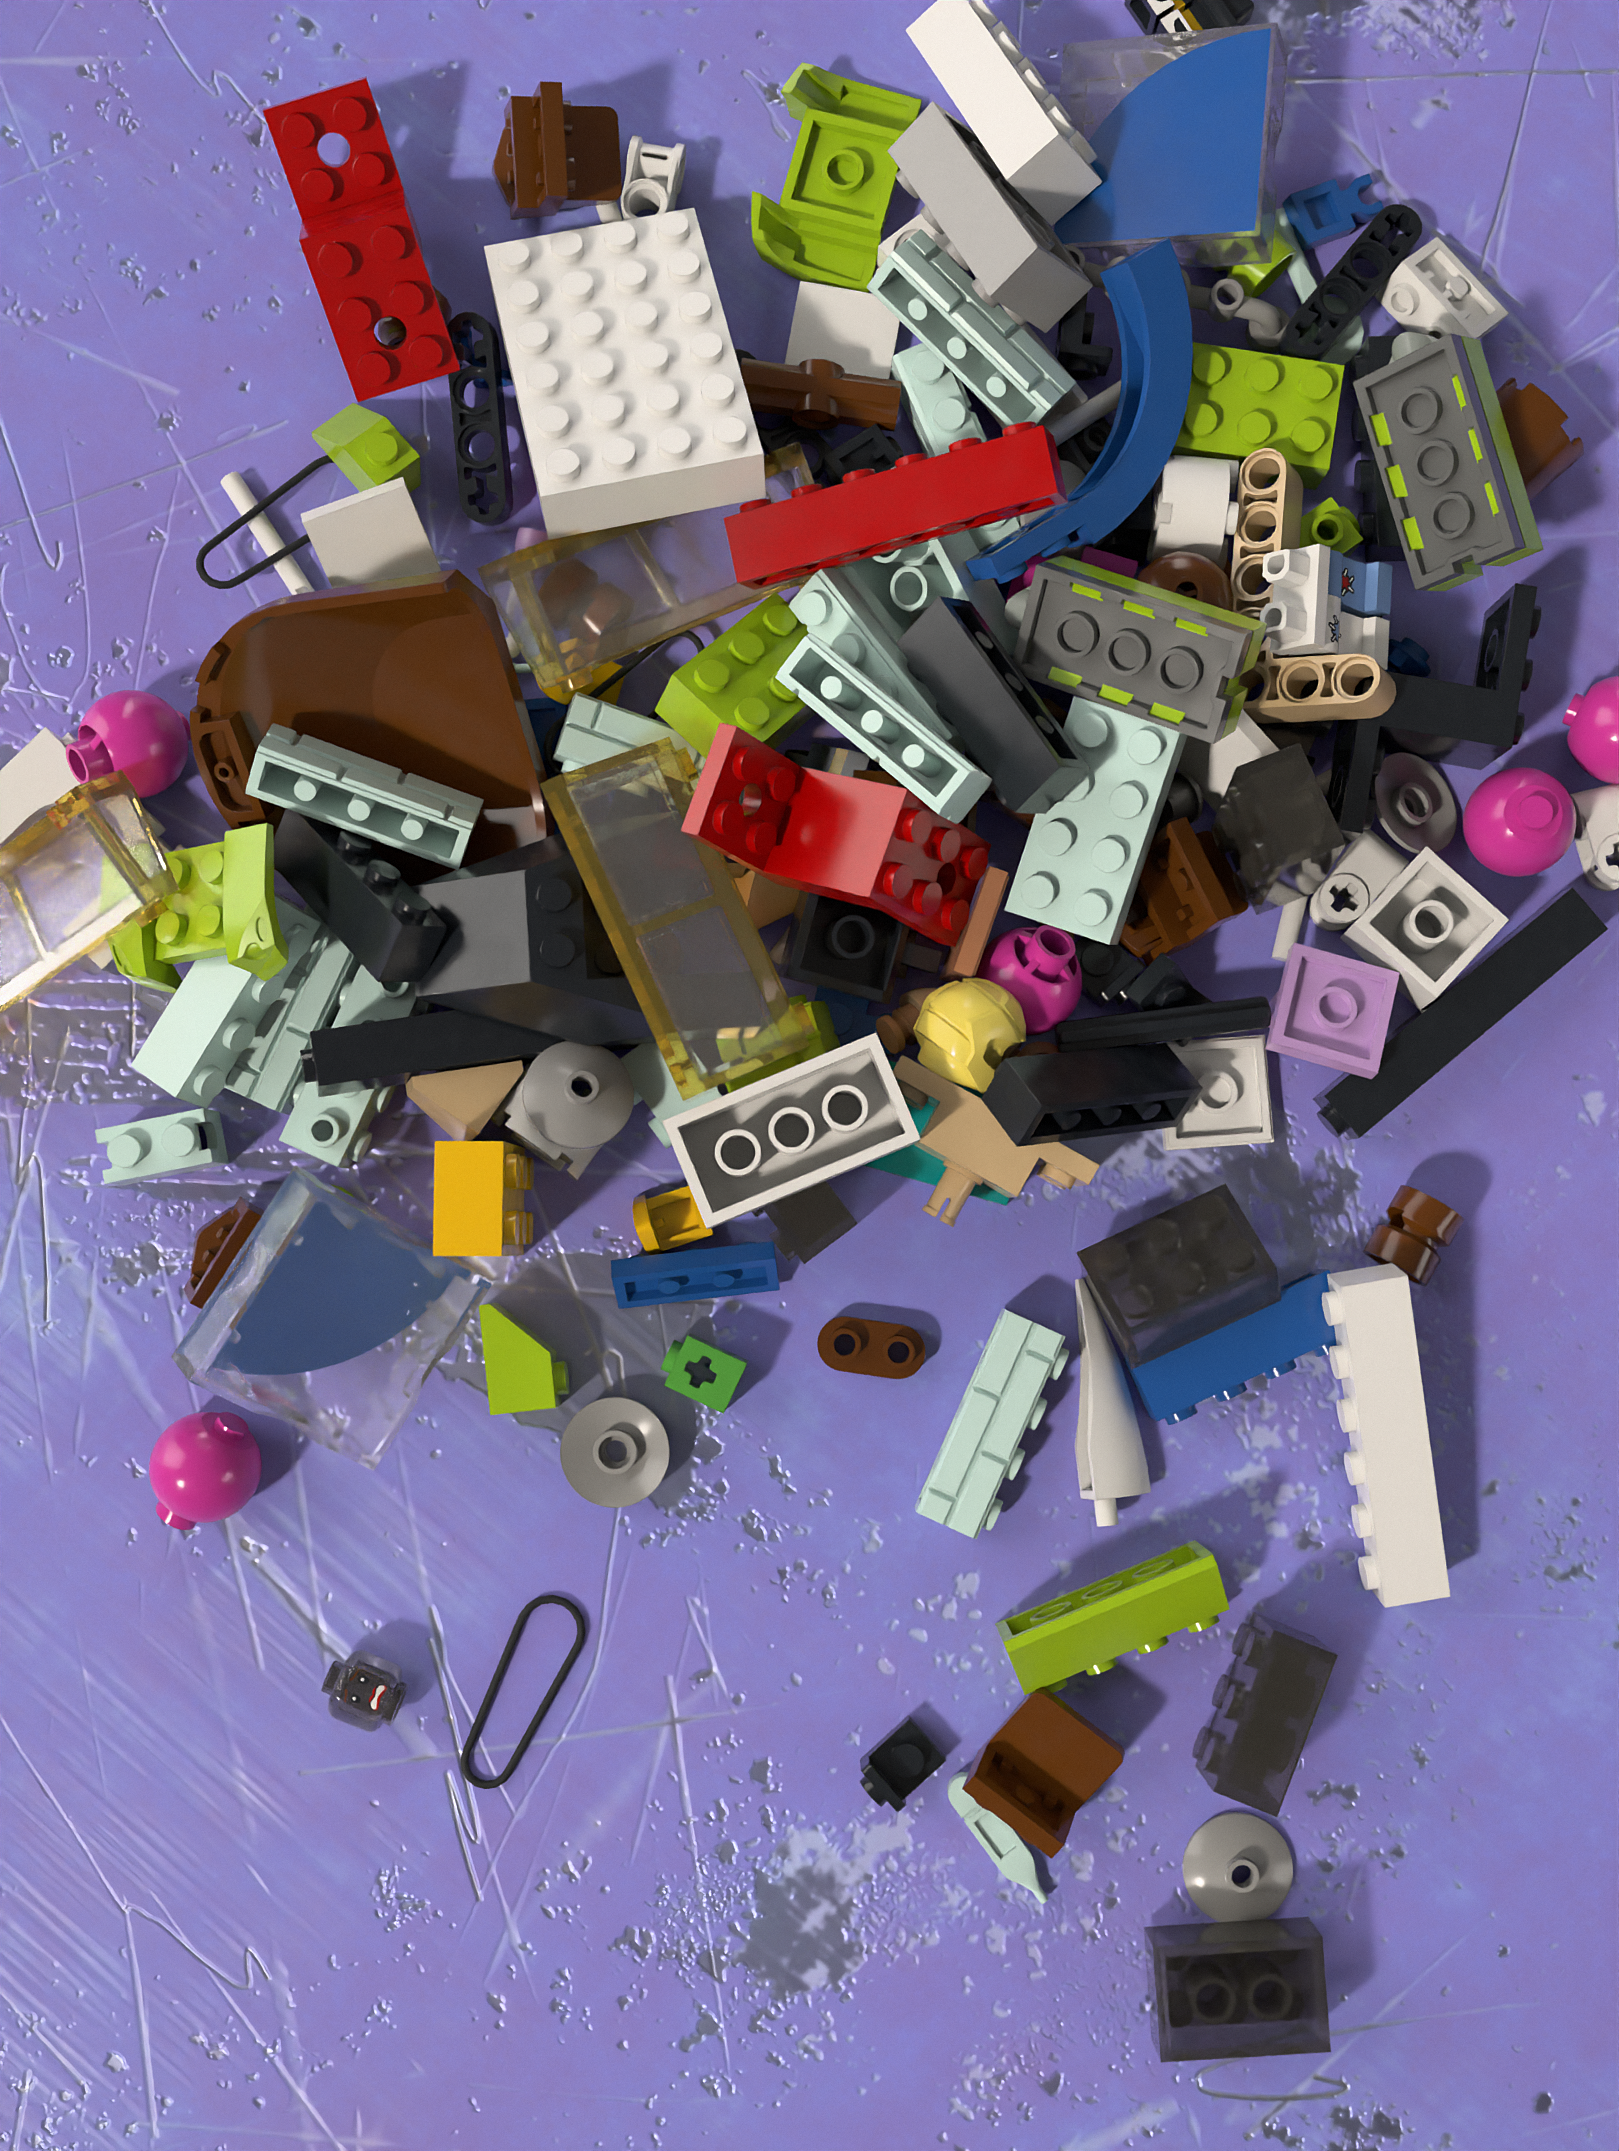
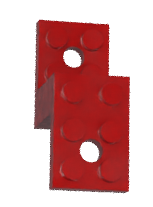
M365 76L263 108L266 122L302 219L299 242L357 402L459 371L460 365L423 258L421 237L367 77ZM337 133L347 140L350 146V154L343 163L330 164L320 156L318 143L324 135ZM387 316L400 319L407 330L404 340L394 346L381 343L374 333L376 323Z
M719 723L681 828V832L777 885L881 910L935 942L956 947L961 930L968 922L969 907L979 879L986 871L988 854L991 848L990 843L960 823L955 824L938 815L909 789L801 767L738 726ZM744 789V800L742 805H740L739 798Z

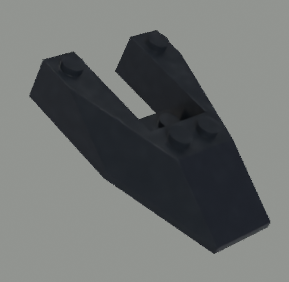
M686 810L575 827L414 885L411 889L430 903V909L447 926L428 972L420 982H415L416 999L586 1046L752 1039L760 1028L756 972L640 977L635 882L741 878L746 867L681 832L688 812Z

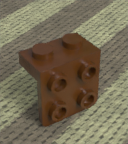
M1042 1687L1031 1692L978 1750L962 1790L973 1797L979 1806L991 1811L1018 1832L1023 1840L1036 1846L1052 1859L1065 1845L1076 1811L1122 1764L1125 1751L1111 1737L1050 1690Z

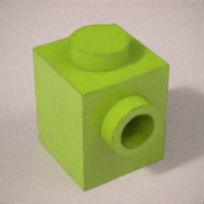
M1331 496L1301 517L1299 548L1322 544L1330 547V550L1342 553L1343 557L1348 558L1363 540L1359 534V523L1348 508L1344 506L1339 507Z

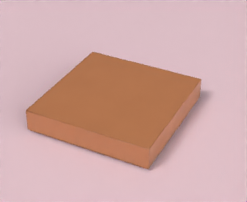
M989 866L979 879L969 907L968 922L961 930L956 947L950 946L939 980L948 983L956 980L962 982L963 978L975 976L1009 876H1007L1008 872Z

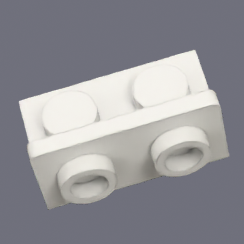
M1438 237L1402 261L1376 294V299L1407 332L1424 335L1432 334L1437 339L1452 333L1480 340L1496 328L1509 314Z

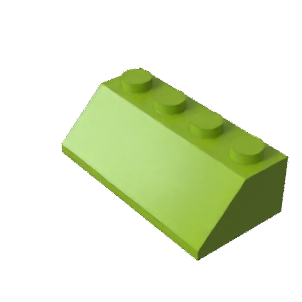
M1193 1540L997 1622L995 1625L1024 1694L1027 1695L1042 1687L1047 1688L1052 1693L1057 1692L1067 1685L1065 1678L1086 1670L1088 1675L1105 1672L1118 1664L1117 1656L1137 1649L1138 1654L1155 1651L1169 1642L1167 1635L1186 1627L1189 1633L1205 1630L1220 1621L1217 1614L1225 1612L1230 1608L1213 1554L1196 1540Z

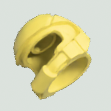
M963 978L962 982L956 980L934 990L924 1000L920 1015L913 1027L916 1038L921 1046L917 1058L923 1066L951 1082L977 1090L982 1094L985 1093L993 1080L994 1072L1001 1064L1005 1050L1016 1043H1020V1041H1026V1024L1020 1003L1005 988L981 978Z

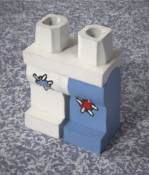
M1322 544L1267 553L1263 557L1262 576L1266 578L1267 582L1274 584L1273 603L1265 605L1264 609L1260 612V621L1267 623L1264 635L1271 638L1270 652L1278 655L1289 654L1291 658L1355 653L1366 654L1373 658L1384 670H1387L1390 621L1379 616L1390 614L1393 566L1382 562L1361 563L1343 557L1342 553L1330 550V547Z

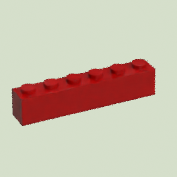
M1021 422L1006 427L1002 430L1003 437L982 443L981 438L978 437L962 439L948 446V453L928 458L926 453L911 454L896 460V468L875 474L874 469L856 470L845 474L842 477V484L823 489L822 484L801 486L790 492V499L773 504L770 499H759L744 503L739 507V514L724 518L737 583L756 590L810 575L823 568H835L1067 503L1068 499L1054 436L1044 425L1036 427L1035 422Z

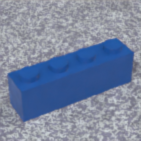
M1316 1269L1123 1357L1149 1417L1155 1421L1165 1418L1168 1425L1178 1423L1195 1415L1198 1412L1195 1404L1215 1396L1217 1402H1222L1247 1390L1245 1381L1264 1373L1266 1379L1269 1380L1290 1372L1297 1367L1294 1359L1312 1350L1316 1357L1329 1354L1330 1346L1337 1345L1334 1325L1329 1326L1327 1324L1322 1306V1293L1329 1292L1327 1274H1331L1330 1270Z

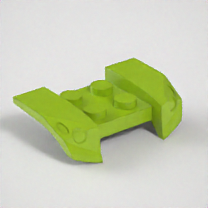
M802 62L781 90L786 100L790 117L802 122L779 205L762 193L752 191V239L763 261L799 281L869 293L867 285L875 273L878 245L881 244L882 234L898 181L895 175L900 171V168L887 150L918 118L922 100L856 82L828 72L816 65Z
M264 823L226 831L224 841L163 854L147 849H139L106 856L103 878L102 927L118 972L144 987L174 994L183 981L173 964L227 955L229 964L253 973L265 982L280 972L288 963L289 948L282 935L275 907L273 825Z

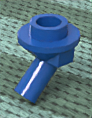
M1404 637L1401 642L1389 639L1388 665L1385 671L1417 677H1428L1431 669L1426 661L1430 656L1423 647L1410 638Z

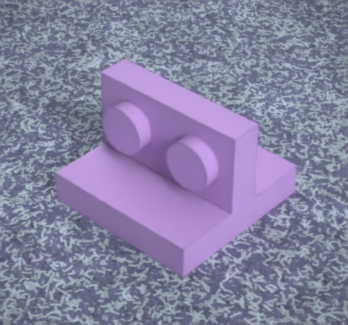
M1293 943L1288 950L1280 988L1269 1002L1272 1016L1270 1026L1267 1027L1270 1028L1265 1049L1372 1079L1379 1070L1400 972Z

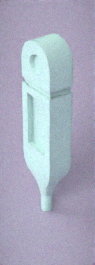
M959 1772L953 1775L947 1785V1794L952 1806L960 1817L964 1819L966 1825L1007 1879L1032 1891L1040 1903L1044 1904L1049 1897L1039 1885L1035 1862L1025 1842L1013 1828L991 1811L979 1806L973 1797L962 1790L968 1772Z

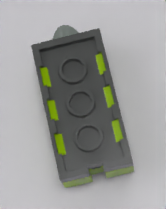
M1414 332L1399 334L1394 339L1392 357L1389 364L1354 381L1353 385L1415 590L1447 591L1484 575L1481 565L1504 567L1544 550L1480 340L1452 333L1440 339Z
M1063 555L1036 564L1031 586L1016 593L1008 600L1004 607L1008 623L1019 634L1012 660L1025 678L1211 744H1215L1236 730L1248 688L1238 685L1240 675L1255 667L1267 623Z

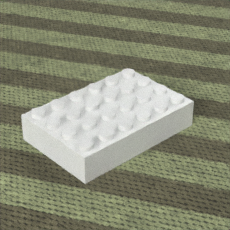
M694 208L484 246L492 293L549 540L766 498L764 453Z

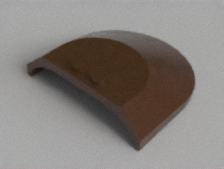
M458 569L300 593L279 598L251 611L229 628L222 638L211 647L200 666L195 679L196 682L200 683L197 705L190 710L191 741L196 763L206 789L220 814L232 830L268 823L273 825L275 838L286 808L245 794L258 746L264 736H266L271 725L275 723L296 731L299 736L305 734L401 769L403 774L412 773L483 799L476 825L459 869L554 835L556 804L495 602ZM368 838L372 842L373 849L387 863L400 871L401 878L410 888L456 871V869Z

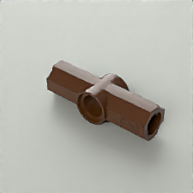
M742 358L740 372L751 411L791 416L797 425L812 430H830L837 427L838 424L869 428L875 423L880 430L893 432L895 430L901 395V381L845 373L841 365L825 359H808L795 366Z

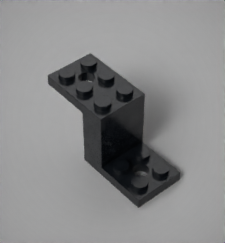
M1515 583L1484 612L1473 686L1387 672L1396 686L1395 700L1388 711L1373 718L1338 720L1331 762V780L1325 799V805L1329 806L1319 849L1339 852L1361 836L1364 829L1369 830L1371 828L1376 811V798L1369 796L1372 776L1380 774L1385 754L1391 755L1405 752L1414 754L1425 761L1482 770L1512 749V745L1519 743L1525 720L1524 713L1518 712L1520 694L1527 690L1533 671L1532 659H1526L1529 639L1535 637L1541 620V607L1535 606L1537 587ZM1366 677L1359 681L1355 687L1354 696L1366 693L1372 686L1374 677Z

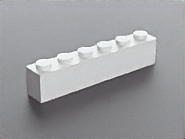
M1393 1263L1327 1274L1329 1292L1322 1293V1306L1327 1324L1329 1326L1334 1325L1337 1345L1330 1346L1329 1356L1335 1378L1342 1380L1344 1399L1337 1400V1414L1342 1431L1344 1433L1349 1432L1351 1452L1344 1453V1465L1349 1483L1352 1486L1356 1485L1359 1504L1351 1506V1515L1358 1538L1364 1539L1366 1556L1359 1557L1358 1559L1362 1584L1365 1590L1373 1591L1385 1608L1451 1597L1408 1275Z

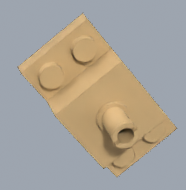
M901 1055L893 1070L895 1079L907 1104L919 1110H922L926 1103L935 1107L919 1135L921 1139L914 1145L943 1161V1165L947 1168L922 1210L936 1217L946 1198H948L949 1203L939 1220L951 1227H954L955 1220L975 1184L981 1186L983 1183L1008 1198L1017 1197L1035 1164L1040 1166L1036 1173L1038 1177L1062 1190L1066 1188L1071 1190L1073 1185L1076 1187L1089 1185L1100 1166L1060 1142L1016 1147L981 1098L904 1055Z

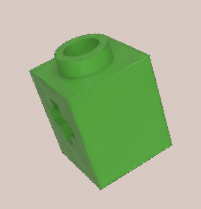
M690 1333L687 1335L684 1343L677 1340L673 1341L660 1369L669 1373L664 1386L724 1414L747 1366L748 1360ZM705 1356L712 1360L710 1370L717 1375L715 1380L706 1378L699 1385L692 1381L694 1372L687 1367L689 1361L698 1363Z

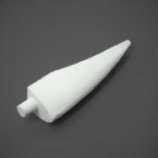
M1076 1279L1075 1290L1080 1350V1398L1075 1454L1081 1499L1094 1500L1098 1527L1119 1524L1116 1498L1150 1493L1151 1486L1136 1412L1119 1357L1105 1322L1084 1279Z

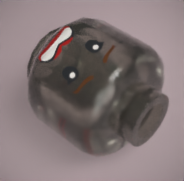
M359 1649L349 1655L345 1663L337 1660L333 1662L324 1680L321 1692L330 1695L328 1712L333 1719L372 1733L377 1731L383 1724L388 1726L393 1724L409 1684L402 1682V1669L398 1664Z

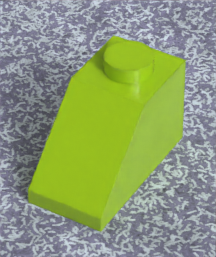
M352 403L311 432L312 438L359 492L401 477L404 478L409 493L421 485L420 456L383 415Z
M489 1303L479 1305L490 1415L550 1409L560 1406L562 1404L561 1395L569 1394V1375L566 1361L557 1362L556 1350L500 1304Z

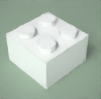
M1426 846L1345 931L1340 939L1368 964L1400 972L1396 989L1421 1010L1446 989L1509 919Z

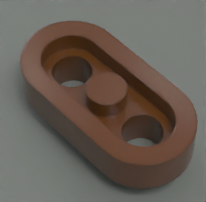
M840 1316L828 1321L818 1335L817 1347L821 1359L826 1365L837 1371L891 1379H904L914 1375L921 1368L925 1359V1345L921 1336L913 1328L904 1324ZM840 1334L851 1335L855 1340L854 1350L846 1355L838 1353L834 1348V1340ZM897 1341L905 1343L909 1349L907 1358L902 1362H894L888 1356L889 1346Z

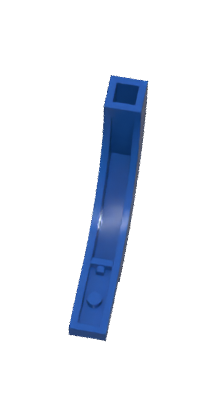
M1169 237L1139 249L1099 273L1116 317L1122 358L1121 391L1117 412L1111 432L1101 454L1081 483L1067 496V503L1053 506L965 561L974 581L996 578L998 583L1002 584L1027 571L1028 566L1025 561L1037 553L1041 557H1045L1066 546L1073 548L1098 542L1117 528L1138 507L1164 469V465H1166L1177 441L1186 412L1193 360L1192 322L1188 295L1180 264Z

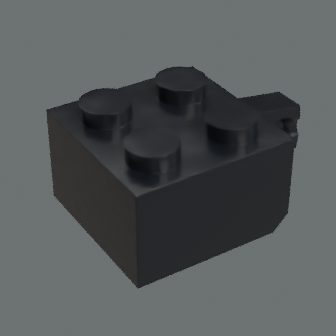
M800 890L777 976L877 1004H890L896 977L905 979L908 967L928 973H937L942 952L915 944L918 932L910 930L909 926L881 910Z

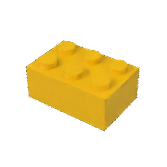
M435 1141L433 1256L524 1255V1244H532L533 1214L532 1212L524 1211V1190H532L534 1184L533 1158H526L524 1147L504 1141Z

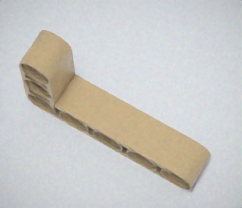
M1262 448L1247 456L1240 468L1237 493L1239 513L1234 534L1231 589L1234 595L1233 612L1260 621V612L1264 609L1265 605L1273 603L1274 584L1272 583L1262 594L1255 595L1259 584L1266 579L1262 576L1263 557L1267 553L1279 550L1299 549L1303 481L1284 456L1271 448ZM1279 474L1275 484L1263 489L1264 484L1270 477ZM1276 525L1272 536L1265 541L1259 542L1263 532L1269 527ZM1268 636L1261 644L1255 667L1241 674L1238 682L1239 686L1248 688L1242 709L1254 722L1262 724L1373 718L1388 711L1394 703L1396 696V686L1391 676L1373 658L1366 654L1355 653L1291 658L1289 654L1278 655L1271 653V638ZM1373 676L1374 680L1370 689L1363 695L1354 696V690L1359 681ZM1318 679L1319 682L1315 692L1308 698L1300 699L1303 687L1310 681ZM1264 683L1261 695L1254 701L1248 702L1247 698L1251 689L1257 684Z

